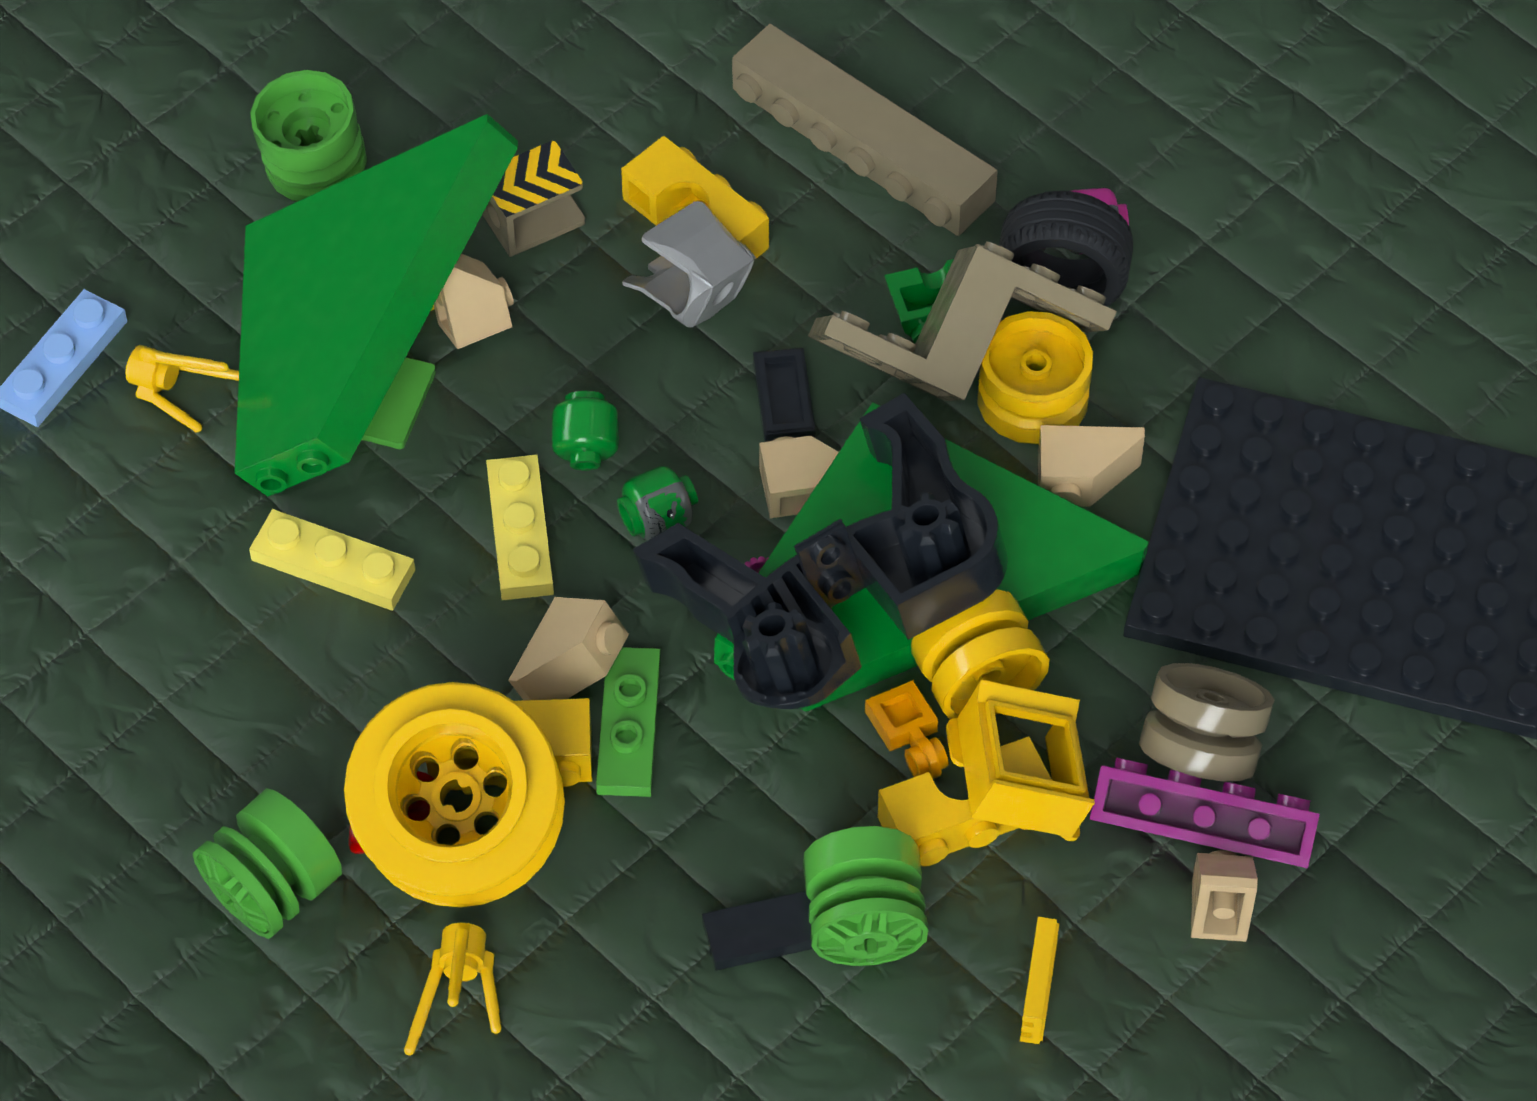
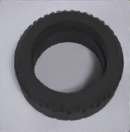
M1050 191L1028 197L1010 210L1002 226L999 246L1014 253L1012 262L1029 268L1032 263L1048 268L1060 275L1058 284L1077 289L1078 285L1092 289L1105 296L1104 306H1109L1120 297L1127 285L1133 253V237L1130 227L1127 225L1126 220L1123 219V216L1105 202L1079 192ZM1066 248L1085 254L1090 258L1064 259L1047 254L1040 249Z

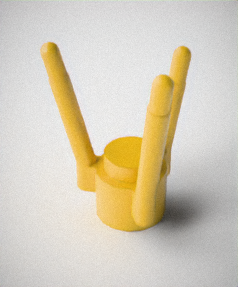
M144 345L137 346L128 359L125 372L128 383L138 386L136 397L153 403L194 432H200L202 425L158 393L163 389L170 390L175 385L179 370L239 381V371L229 369L228 364L225 362L165 353Z
M460 922L450 924L443 929L441 948L433 951L431 970L404 1047L406 1055H413L416 1050L443 972L446 977L450 978L447 1000L450 1007H456L459 1003L462 981H470L477 976V972L481 973L491 1032L494 1034L501 1032L500 1011L493 974L495 955L485 950L486 933L479 926Z

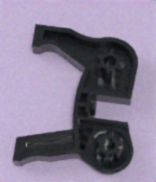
M905 393L859 418L871 455L877 462L892 466L891 510L865 518L847 527L839 519L796 544L794 548L797 555L782 564L767 577L760 575L679 523L633 549L645 583L653 593L664 594L680 601L699 622L734 644V679L740 694L747 701L774 709L804 708L826 699L854 675L862 666L851 633L831 610V607L846 601L864 588L869 591L909 640L982 602L1001 584L1007 570L1008 558L997 516L992 505L979 491L960 479L953 468L945 439Z

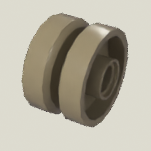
M1173 663L1162 666L1157 673L1151 695V700L1157 710L1150 711L1145 718L1139 741L1143 752L1166 767L1198 778L1216 781H1242L1253 777L1262 749V743L1256 735L1265 732L1275 701L1271 693L1248 678L1216 667L1193 663Z

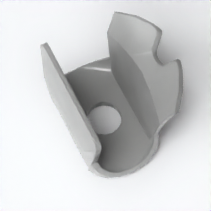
M695 201L643 234L642 242L661 255L648 264V270L654 274L648 277L631 275L624 279L622 283L623 286L643 292L670 311L672 317L686 327H694L713 317L736 298L752 269L756 257L746 245L737 241L703 202Z

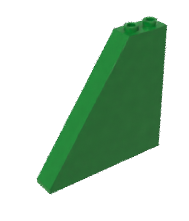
M485 114L245 226L235 474L267 497L350 462L518 149V140L491 116Z
M872 402L864 415L880 406ZM860 421L759 571L760 575L764 577L770 575L782 564L797 555L794 548L796 544L839 519L847 527L860 520L892 509V466L877 462L871 455ZM945 439L952 465L957 475L963 482L985 496L996 513L1008 558L1005 576L997 589L1010 592L1028 621L1140 574L1144 559L1146 558L1149 541ZM866 588L855 593L846 601L831 607V610L851 633L862 667L826 699L799 709L805 712L918 666L911 653L913 638L908 640ZM717 634L714 645V664L718 665L725 675L735 680L734 644L720 634Z

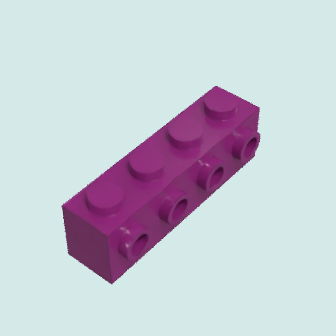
M1116 758L1114 768L1101 765L1094 796L1095 804L1091 810L1090 820L1308 868L1320 815L1309 812L1310 800L1278 794L1277 802L1273 804L1255 800L1256 788L1224 782L1222 792L1201 788L1202 778L1175 770H1170L1168 780L1147 776L1148 764Z

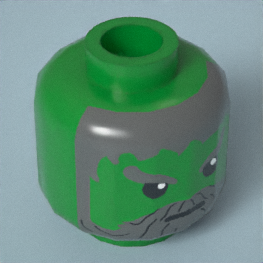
M658 466L627 480L622 488V497L617 499L618 511L628 532L633 537L640 535L646 541L677 523L687 528L693 520L692 506L698 503L696 490L687 475L679 477L674 470L666 466Z

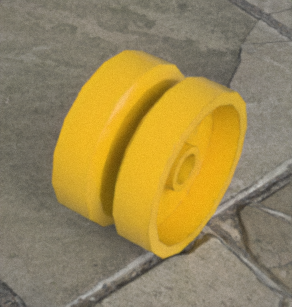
M1027 311L1008 316L1000 321L980 365L977 404L984 421L998 434L1018 443L1039 444L1041 425L1079 426L1088 409L1093 350L1086 334L1070 320L1048 312Z
M996 589L982 602L914 636L912 639L911 653L922 674L932 682L931 691L942 711L949 719H957L981 679L1035 690L1048 673L1050 659L1039 639L1028 629L1029 621L1010 592Z

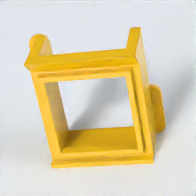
M980 680L957 719H950L946 725L950 758L955 765L964 767L972 818L1060 835L1067 841H1076L1080 836L1079 826L1095 804L1094 799L1089 798L1076 725L1080 700ZM995 713L1052 725L1045 736L1052 780L1004 771Z

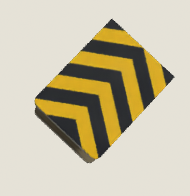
M550 141L512 158L482 215L509 257H512L585 224V216L571 197V194L582 190L583 182L555 141Z

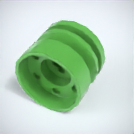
M312 70L286 73L269 82L256 96L250 112L252 129L258 148L261 151L267 178L278 193L292 201H300L364 171L367 163L365 143L360 125L358 124L352 95L341 80L326 72Z
M266 788L236 814L237 826L242 834L232 828L223 826L213 835L214 842L207 840L193 852V858L202 878L219 902L253 932L269 939L284 927L282 918L291 920L300 912L299 902L294 893L312 901L342 875V866L335 850L312 820L291 800L275 790Z
M880 826L851 827L825 835L814 841L804 852L803 868L806 895L811 900L808 913L809 923L811 924V946L819 957L836 964L850 966L879 965L906 957L916 952L927 941L928 922L924 914L925 898L919 891L922 882L919 847L910 835L897 829Z

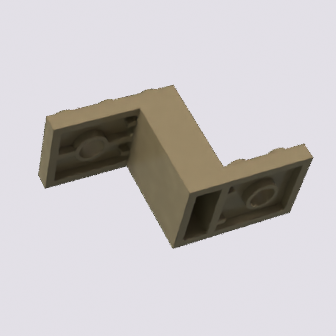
M986 241L984 246L976 244L973 247L957 251L916 344L892 333H888L887 336L882 334L876 336L867 332L870 326L869 322L845 311H842L841 314L833 312V315L816 318L808 337L944 401L965 400L1010 298L1040 312L1053 313L1070 320L1085 333L1109 330L1117 311L1104 306L1106 297L1080 285H1078L1077 289L1058 284L1060 275L1034 263H1032L1030 268L1020 266L1012 262L1013 252Z

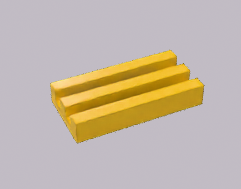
M1037 918L1020 1042L1040 1044V1041H1043L1059 932L1057 919Z

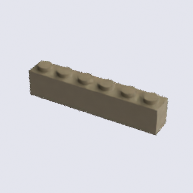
M772 24L766 26L732 57L733 89L743 100L757 104L772 114L783 126L792 127L809 138L818 149L830 152L847 163L856 174L863 177L867 176L885 188L894 199L902 202L905 201L922 212L934 225L943 226L959 237L995 202L997 169Z

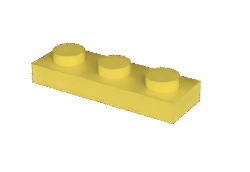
M538 454L486 460L501 600L554 595Z
M275 509L271 510L249 548L251 561L391 611L394 610L415 572L413 558Z

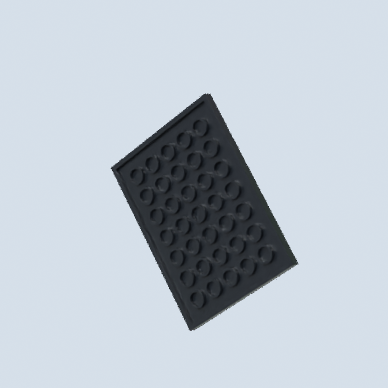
M1198 377L1150 538L1146 558L1142 565L1125 622L1123 636L1537 740V457Z

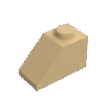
M461 254L434 304L438 325L455 347L460 349L511 328L512 323L508 307L512 306L514 301L511 290L503 277L496 279L484 262Z
M1041 425L1038 448V486L1079 507H1091L1141 466L1145 428Z
M785 436L773 441L759 443V469L770 519L797 515L839 452L812 436L797 438Z
M555 597L508 681L523 700L568 699L607 676L629 633L605 600Z
M1225 850L1213 851L1209 854L1197 853L1192 879L1191 938L1247 941L1258 882L1252 856H1238L1231 851Z

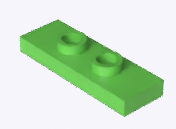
M622 647L607 676H605L596 781L597 795L651 797L661 664L660 649Z

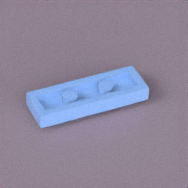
M83 289L0 386V408L39 427L127 323L125 309Z

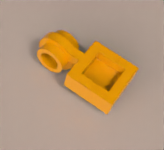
M912 680L865 700V713L889 751L910 744L911 747L905 750V759L912 775L916 777L929 772L932 779L940 777L942 769L947 768L949 765L946 751L938 738L928 739L926 737L938 732V718L914 681Z

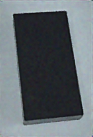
M793 348L753 352V366L764 442L773 441L785 436L793 438L812 436L815 438L816 430L804 349Z
M806 891L703 913L702 923L715 971L813 949L810 936L811 924L808 917L811 900L807 897Z

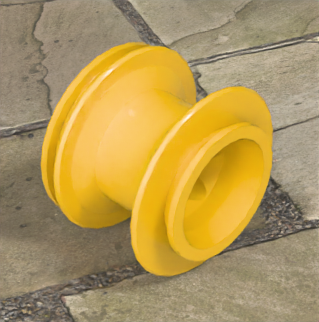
M447 682L426 685L407 692L390 702L368 722L355 742L346 769L344 786L346 813L353 834L363 851L394 886L416 899L434 905L459 908L484 905L514 892L525 885L543 867L556 845L563 824L565 806L563 781L549 740L536 720L518 703L498 691L477 684ZM465 749H471L478 754L476 765L469 770H462L455 764L457 754ZM428 761L438 764L440 770L436 779L431 782H422L418 779L417 770L421 764ZM493 776H501L507 780L504 792L498 797L489 796L485 792V784ZM456 787H460L465 795L473 794L470 806L462 812H456L452 805L444 806L446 794ZM415 801H426L430 805L428 817L423 821L410 819L408 817L410 805ZM492 815L496 817L498 822L486 834L480 835L477 833L476 823L482 816ZM453 827L459 831L460 839L455 844H438L437 837L444 828Z

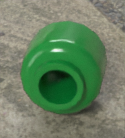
M575 391L565 395L564 401L554 407L551 415L552 450L559 458L569 461L572 469L581 471L598 469L601 467V461L613 457L618 450V410L612 403L605 400L604 394L599 392Z

